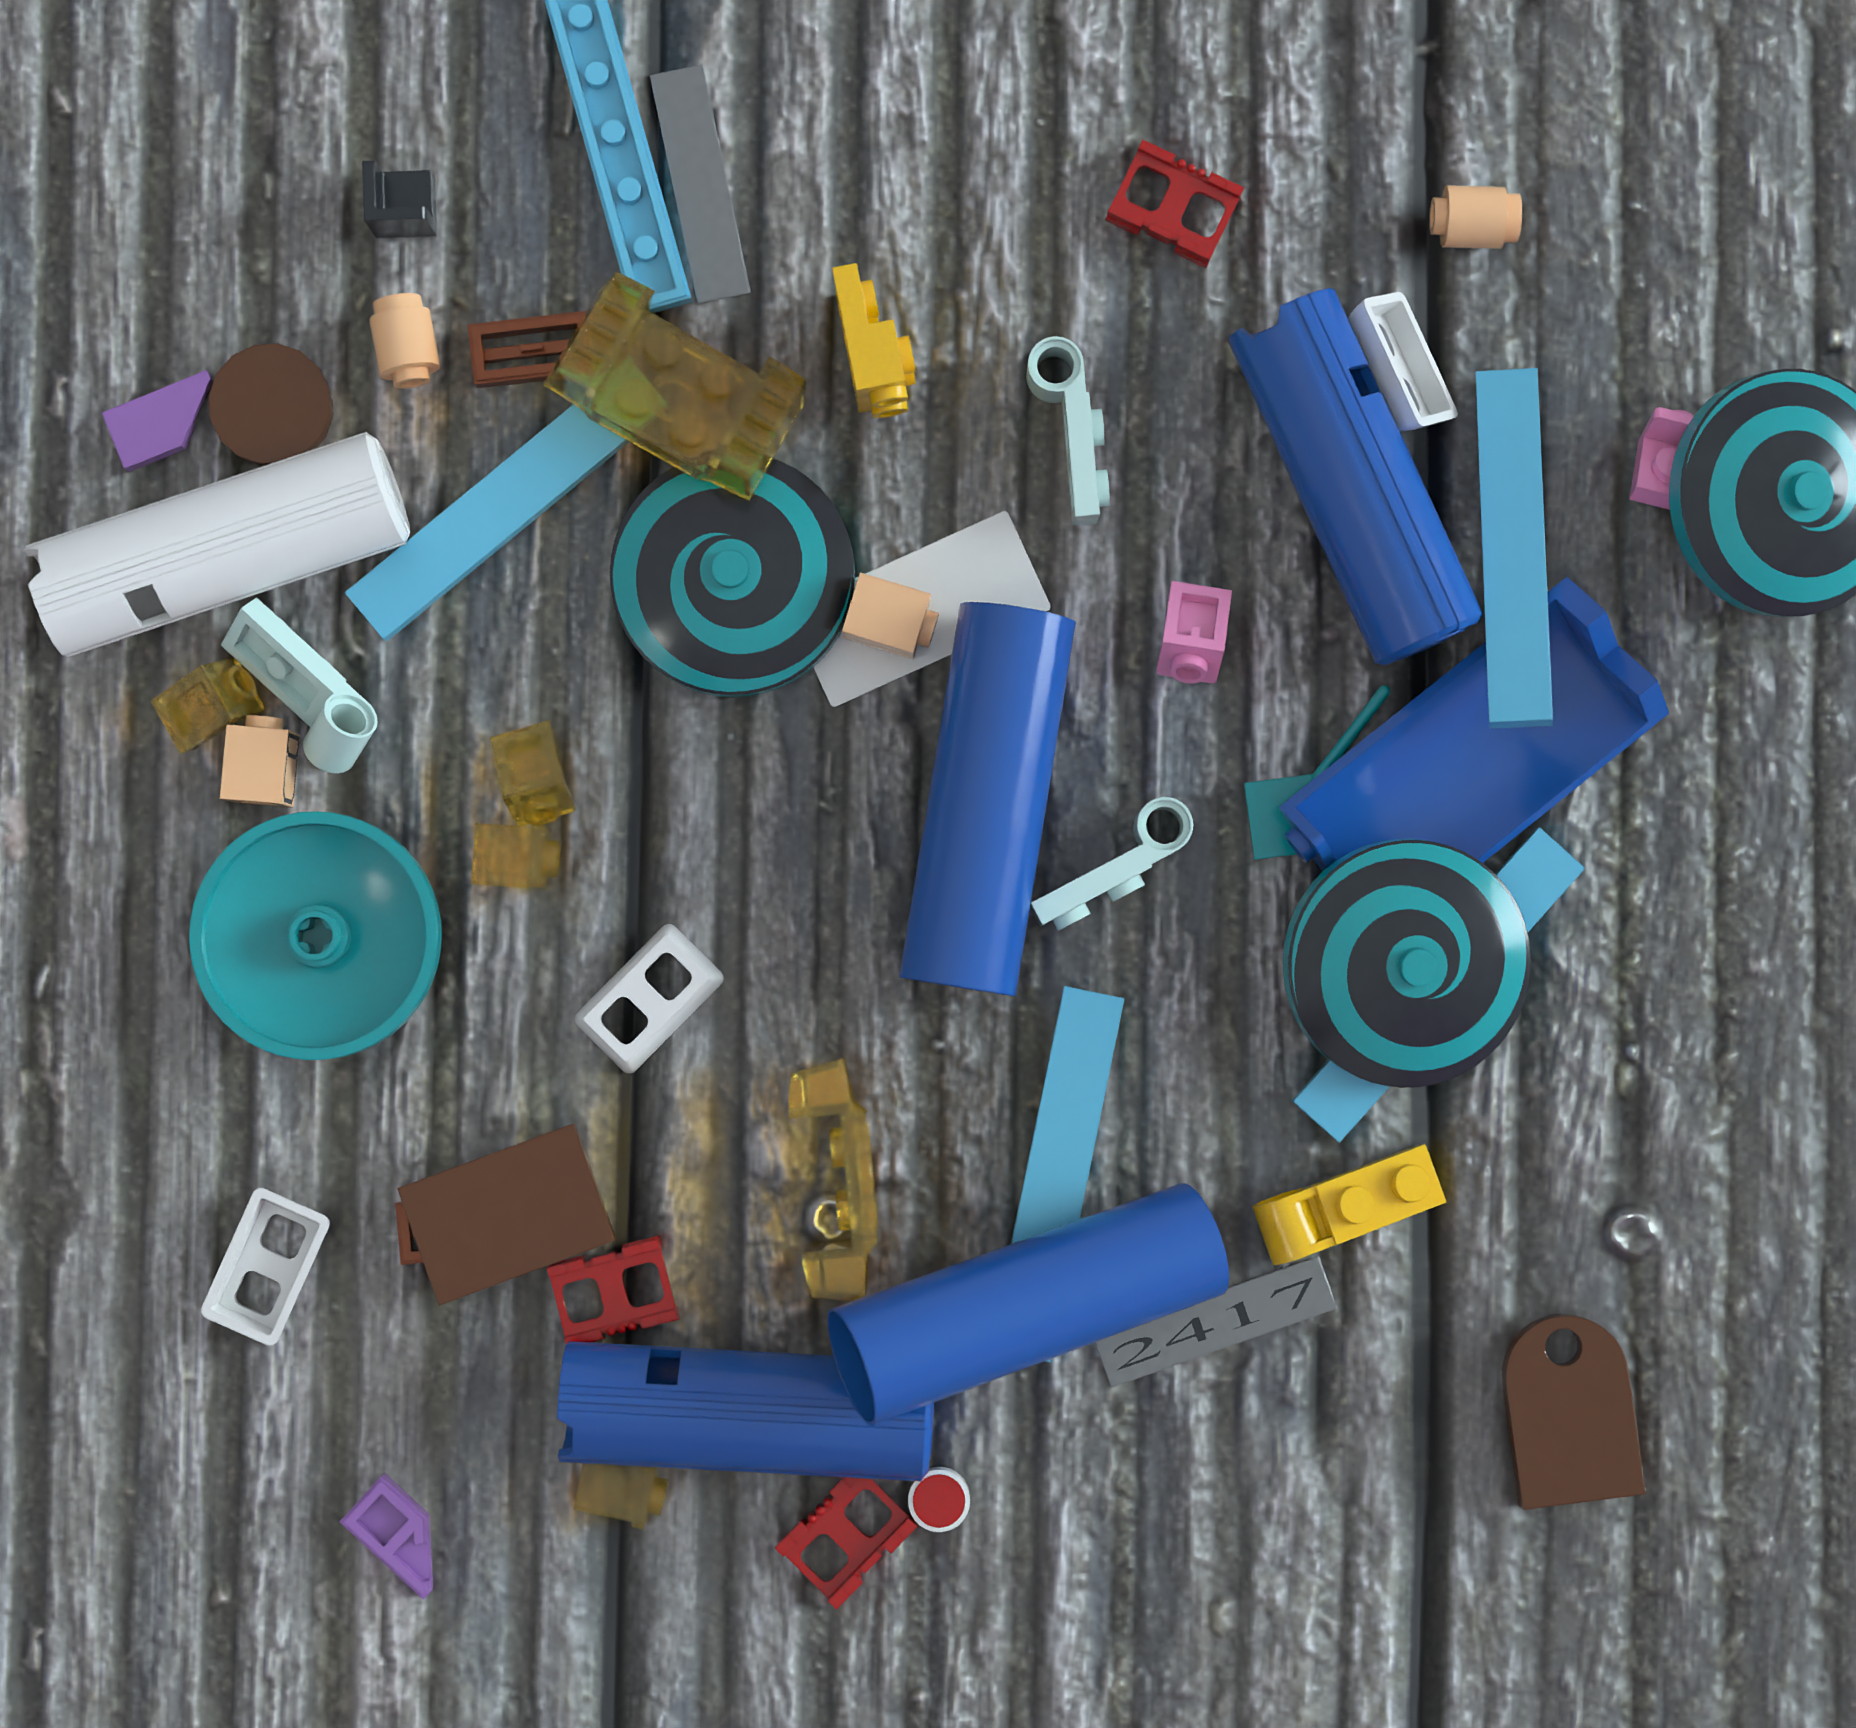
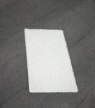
M1002 511L865 573L931 594L929 610L938 612L939 616L929 648L918 645L914 659L844 639L841 632L830 651L814 666V670L830 705L836 707L951 655L960 603L987 602L1048 611L1051 607L1008 512ZM858 577L855 578V587L857 584Z

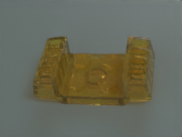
M615 272L599 290L543 385L579 407L590 420L697 480L712 482L750 501L806 402V380L770 356L760 373L751 370L649 312L648 310L655 291Z
M840 1058L791 1074L788 1111L789 1119L840 1114L841 1127L831 1128L830 1130L833 1168L845 1167L847 1189L837 1190L836 1210L839 1231L851 1230L852 1239L807 1243L802 1251V1262L812 1297L854 1301L865 1297L868 1253L878 1242L879 1224L868 1111L854 1100L845 1058Z

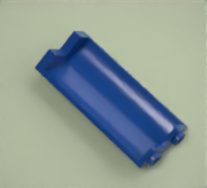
M1566 577L1547 592L1553 726L1489 729L1485 642L1279 806L1280 811L1291 827L1283 836L1294 852L1305 863L1313 859L1322 872L1339 858L1360 847L1379 841L1405 838L1428 840L1449 845L1464 851L1483 863L1669 714L1658 680L1618 645L1607 612L1571 579Z

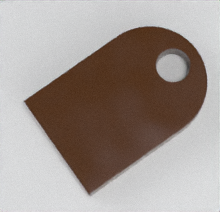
M1572 1314L1548 1315L1525 1326L1510 1343L1502 1365V1386L1519 1507L1523 1510L1646 1494L1630 1372L1626 1356L1617 1340L1599 1324ZM1558 1329H1569L1577 1340L1575 1355L1565 1363H1553L1545 1351L1547 1338Z

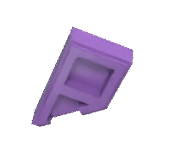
M207 370L102 412L125 470L132 472L187 448L195 429V420L207 392L210 393L214 382L211 373Z
M384 1473L340 1520V1523L424 1600L433 1590L430 1514Z

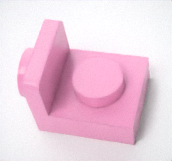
M1662 407L1654 410L1638 440L1629 500L1670 510L1669 483L1672 463L1679 441L1694 417L1693 414L1684 410H1670Z
M1171 581L1162 644L1157 663V674L1173 677L1177 681L1189 684L1199 682L1215 683L1217 681L1225 650L1232 590Z

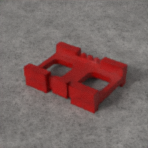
M1142 139L1124 180L1111 203L1105 221L1136 236L1139 235L1141 229L1147 231V235L1167 245L1169 243L1176 245L1174 254L1207 268L1243 193L1244 187L1213 172L1207 177L1205 176L1206 172L1204 169L1195 171L1196 167L1193 164H1189L1186 167V162L1183 159L1176 162L1174 161L1175 154ZM1141 168L1154 171L1166 177L1169 181V188L1159 208L1155 211L1146 210L1130 202L1126 197V192L1135 173ZM1195 194H1202L1221 203L1224 207V214L1215 233L1210 237H1203L1186 229L1181 223L1183 213L1191 197Z
M660 1235L623 1244L622 1252L619 1253L614 1251L594 1256L588 1261L585 1254L548 1265L547 1272L551 1280L565 1336V1344L568 1341L596 1342L605 1339V1333L608 1336H613L617 1331L619 1333H624L627 1329L633 1331L639 1324H641V1328L645 1329L680 1320L678 1306L676 1307L662 1252ZM653 1263L658 1268L664 1292L663 1298L651 1304L639 1307L633 1306L627 1297L623 1272L629 1267ZM592 1278L599 1287L604 1307L603 1314L589 1320L574 1322L568 1315L563 1288L567 1283Z
M841 1478L829 1490L832 1497L826 1495L823 1499V1504H817L815 1512H809L808 1521L804 1518L800 1520L775 1546V1549L783 1557L786 1556L828 1598V1602L836 1610L863 1583L861 1574L863 1572L866 1573L882 1557L883 1551L887 1549L892 1554L917 1528L916 1521L873 1479ZM865 1489L871 1490L890 1508L892 1513L891 1518L877 1533L871 1536L862 1533L846 1517L844 1512L845 1507ZM820 1534L830 1536L848 1555L847 1563L829 1580L821 1579L801 1558L802 1551Z

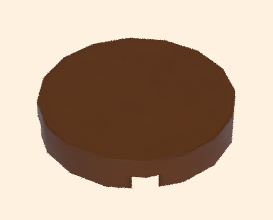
M278 343L253 345L232 355L216 373L209 393L210 420L220 441L242 460L265 466L316 449L326 438L334 416L333 399L331 398V390L322 370L301 351Z

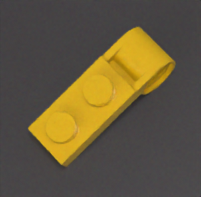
M1420 1144L1308 1187L1294 1189L1270 1197L1252 1205V1209L1272 1264L1280 1265L1309 1256L1446 1203V1199L1426 1144Z

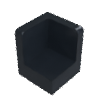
M363 161L364 222L376 238L437 236L435 175L432 170L382 172L376 161Z

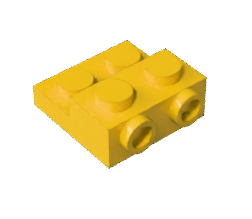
M857 263L833 267L836 300L858 412L871 411L873 418H887L906 413L908 411L906 386L916 384L914 374L916 370L909 335L897 337L894 319L879 322V311L873 280L860 281Z

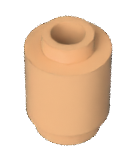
M1446 185L1442 198H1432L1429 219L1430 234L1440 235L1442 247L1502 249L1504 243H1517L1519 240L1522 224V199L1519 193H1507L1505 187Z
M399 293L375 300L373 302L374 315L370 317L369 322L380 378L393 380L394 387L399 389L415 388L429 383V375L440 369V362L430 309L423 307L421 295L416 293Z

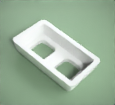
M1401 292L1366 298L1357 305L1348 319L1399 431L1415 430L1456 418L1458 413L1405 296Z
M666 924L577 1012L575 1023L622 1071L633 1073L722 984L724 977L722 972L674 925ZM664 953L672 954L692 976L690 984L673 1000L663 998L645 978L646 970ZM621 997L630 999L648 1018L647 1027L629 1044L621 1043L602 1023V1015Z
M256 1189L252 1193L201 1307L202 1315L211 1321L265 1345L271 1346L276 1344L330 1226L329 1219L321 1213L267 1189ZM275 1214L302 1224L306 1229V1236L298 1254L294 1258H288L266 1248L262 1243V1236L271 1217ZM249 1271H255L280 1284V1294L273 1310L269 1314L259 1313L241 1305L237 1301V1292L245 1274Z

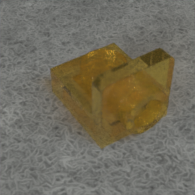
M235 658L201 665L151 700L180 754L196 750L225 730L226 725H232L236 721L246 719V715H258L264 710V705L256 692L253 678Z
M549 720L490 737L502 797L517 826L548 824L561 815L575 811L574 799L565 781L555 732Z
M475 823L471 884L547 890L548 877H558L561 854L560 841L551 840V829L546 826L532 825L530 827Z
M583 1463L574 1510L631 1521V1527L644 1530L650 1514L661 1516L668 1479L658 1477L659 1467Z

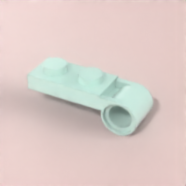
M1048 337L1038 342L1029 355L1026 372L1027 384L1031 392L1038 399L1048 403L1062 402L1072 526L1097 524L1100 516L1099 507L1110 506L1107 469L1096 470L1094 446L1104 445L1102 409H1091L1090 394L1086 392L1084 361L1079 348L1072 341L1064 337ZM1048 357H1059L1069 364L1072 375L1062 383H1050L1040 376L1037 366Z
M256 597L240 609L221 646L310 727L303 740V750L308 760L314 766L329 773L348 771L354 765L377 727V715L373 707L346 683L347 680L327 660L322 658L289 628L281 618L277 617Z
M1170 797L1156 798L1147 803L1138 812L1134 820L1133 831L1139 846L1032 902L1030 908L1039 925L1042 926L1053 920L1059 931L1091 914L1085 904L1091 899L1107 892L1112 902L1144 886L1145 883L1140 874L1152 867L1151 864L1182 848L1190 839L1193 831V819L1189 809L1179 800ZM1156 810H1167L1175 815L1180 829L1174 842L1161 844L1149 836L1146 822L1150 813Z

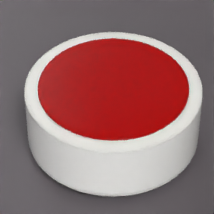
M946 1467L929 1468L922 1482L913 1481L908 1494L910 1513L921 1527L929 1531L945 1532L954 1529L965 1519L970 1507V1494L965 1480L952 1469Z

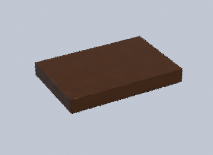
M575 1123L397 1188L439 1306L617 1240Z

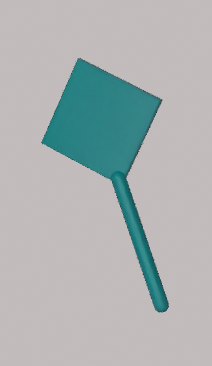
M1387 685L1379 687L1313 774L1244 783L1254 860L1297 855L1283 836L1291 827L1280 811L1279 806L1343 756L1389 696L1391 690Z

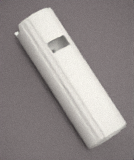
M366 431L28 544L23 550L27 557H35L41 569L28 584L34 605L52 643L61 655L68 658L406 545L410 534V527L397 482L379 441Z

